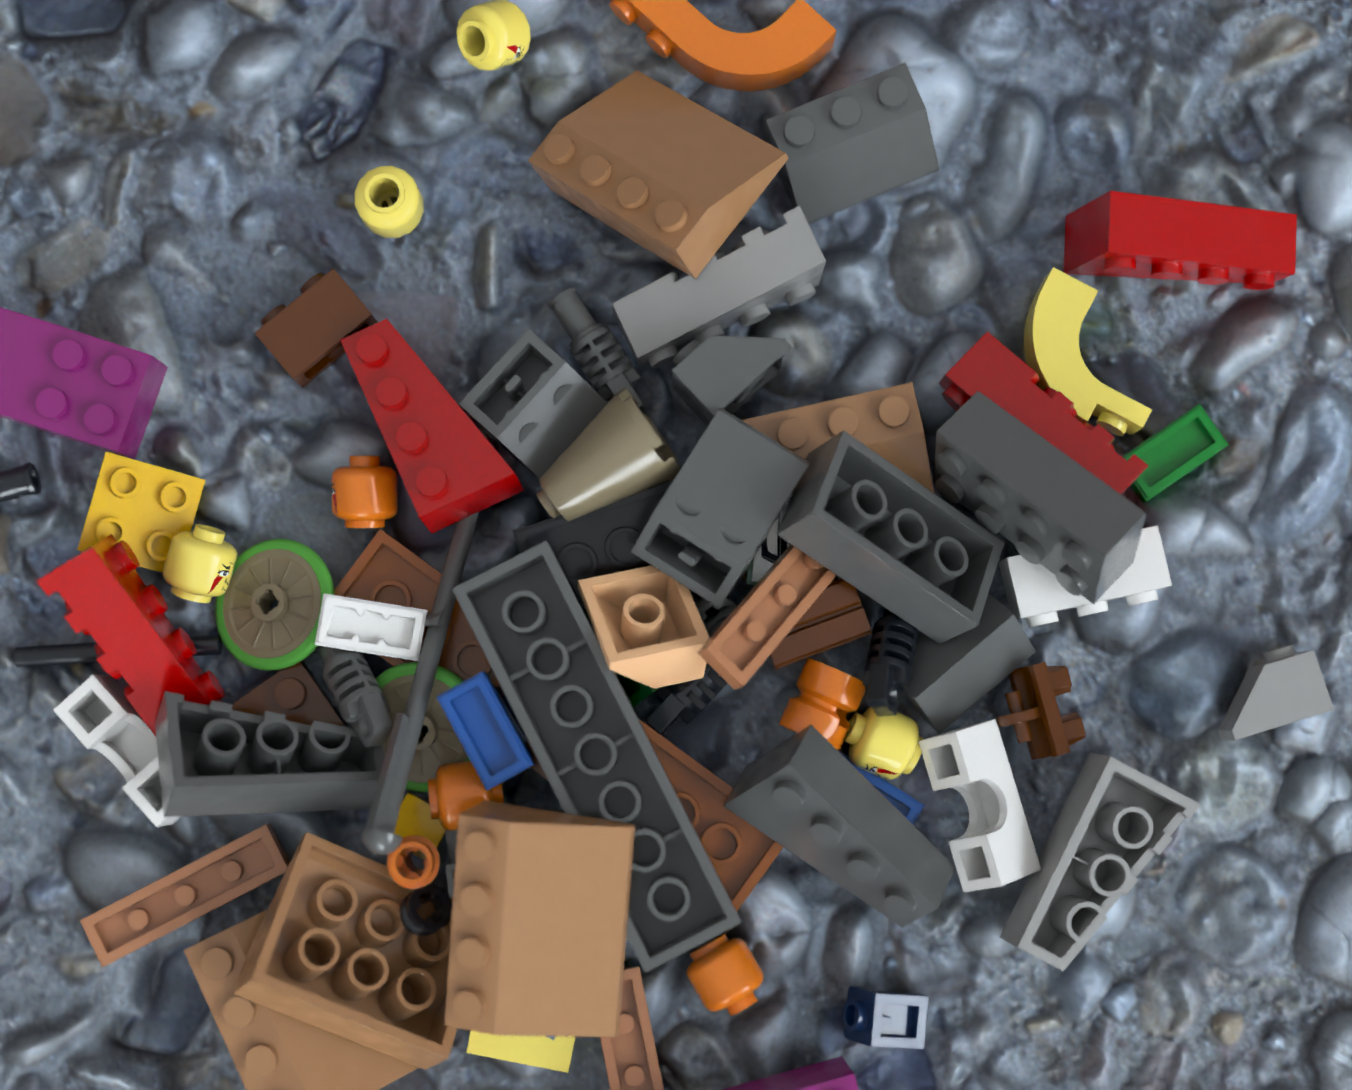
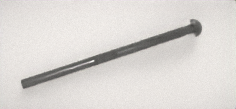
M479 512L455 523L433 608L426 617L424 626L428 628L405 712L396 714L366 828H362L364 845L369 851L378 855L394 852L403 840L401 836L394 834L456 601L452 588L460 585Z

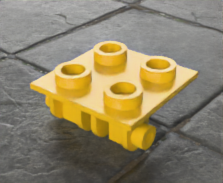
M105 451L77 550L84 551L112 534L117 543L124 540L130 546L139 561V567L163 573L173 537L179 532L192 530L205 480Z

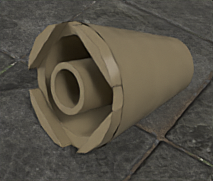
M624 387L614 395L539 478L543 489L536 493V495L553 519L561 514L567 521H571L675 479L682 468L678 463L679 460L650 417L640 411L637 406L639 402L628 388Z

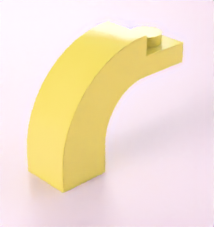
M1053 267L1044 278L1031 303L1024 329L1026 364L1036 371L1040 378L1035 385L1043 391L1047 387L1057 392L1060 391L1074 403V408L1077 412L1075 418L1082 424L1088 422L1092 414L1098 418L1096 423L1108 432L1118 436H1124L1125 432L1133 435L1144 427L1152 409L1096 379L1086 367L1080 352V328L1098 290Z

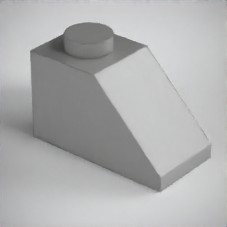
M1290 644L1264 652L1263 655L1266 662L1249 667L1218 729L1220 739L1238 740L1334 710L1314 650L1296 652L1294 645Z

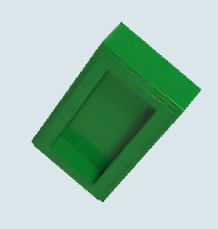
M1198 404L1122 457L1128 461L1135 454L1149 465L1130 485L1141 502L1145 503L1229 444L1202 406Z

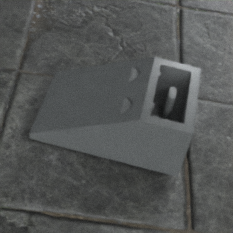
M528 328L459 403V406L473 422L539 480L608 402L564 359Z
M720 408L655 508L631 552L720 608L739 584L810 463L723 408Z

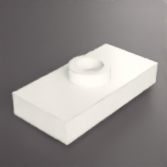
M323 593L315 645L418 661L428 610Z

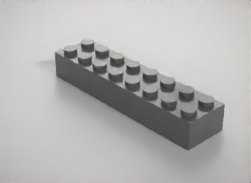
M547 540L452 588L566 814L635 824L626 936L645 973L740 924V917L616 673L609 670L596 634Z

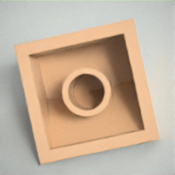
M652 565L578 580V590L609 670L654 689L704 677L707 662L697 652L710 637L689 588Z

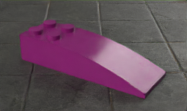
M0 307V417L135 460L168 367L152 355Z

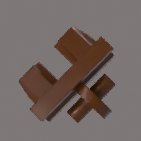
M1041 662L1015 669L1008 675L1013 692L1005 693L1010 713L996 717L998 727L1013 724L1018 744L1027 742L1032 760L1070 753L1069 746L1084 739L1086 733L1082 718L1077 712L1060 715L1055 696L1071 692L1072 683L1067 667L1047 666L1046 662Z

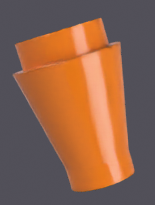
M417 835L403 837L401 845L394 852L388 854L387 868L390 876L397 884L408 889H418L428 885L436 877L440 867V856L435 845L428 839ZM421 851L425 854L426 859L423 862L425 867L423 869L417 868L413 864V852Z

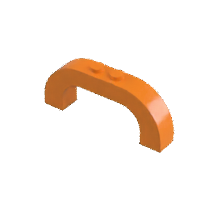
M610 0L611 2L609 3L611 10L622 22L629 26L634 22L647 34L645 36L647 43L658 55L663 58H667L670 55L697 78L714 86L735 91L772 89L801 77L820 62L833 48L837 31L804 0H796L773 24L751 33H735L719 28L687 0Z

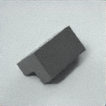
M988 593L977 627L941 644L921 631L918 632L919 637L916 643L914 664L911 669V680L909 686L904 687L903 694L911 701L920 716L940 734L1036 651L1015 615Z

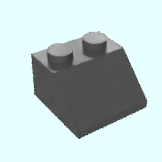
M710 335L701 344L693 340L673 359L676 366L672 370V389L708 427L720 408L733 415L787 365L792 346L785 338Z

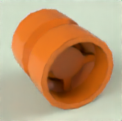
M807 658L796 682V686L800 691L799 697L789 698L778 725L795 733L812 725L839 751L850 728V724L845 717L848 712L857 711L866 688L863 686V681L831 666Z

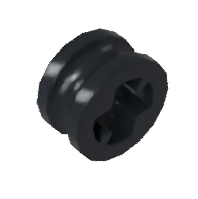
M428 884L410 892L402 900L400 919L403 926L410 933L416 936L427 937L445 927L450 921L453 903L451 898H449V894L443 888L435 884ZM430 901L436 911L422 919L418 915L417 910L422 904Z

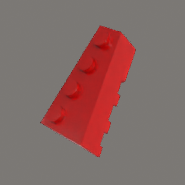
M1110 190L1065 216L1063 272L1074 275L1189 280L1206 285L1243 283V288L1267 290L1274 288L1276 281L1295 274L1297 214Z
M387 318L340 340L415 510L431 534L524 491L515 472Z
M988 331L938 383L945 390L942 393L943 398L956 411L977 391L981 392L1119 494H1122L1149 466L1135 454L1128 461L1120 456L1112 445L1114 436L1101 425L1097 424L1094 427L1089 423L1082 424L1075 418L1077 412L1074 408V403L1060 391L1057 392L1050 387L1043 391L1035 385L1040 380L1037 372Z
M110 534L57 566L36 582L47 596L56 591L59 592L65 600L67 612L64 613V618L76 634L79 632L87 636L91 634L97 642L94 645L97 654L96 660L106 673L110 674L114 679L124 677L129 684L124 688L126 699L156 736L155 721L165 691L184 695L183 701L209 705L211 700L222 702L221 698L225 697V693L215 675L209 670L203 673L193 658L197 651L188 634L181 627L175 630L164 614L168 610V606L162 594L153 584L146 586L135 570L140 565L133 550L124 540L117 543L114 536Z

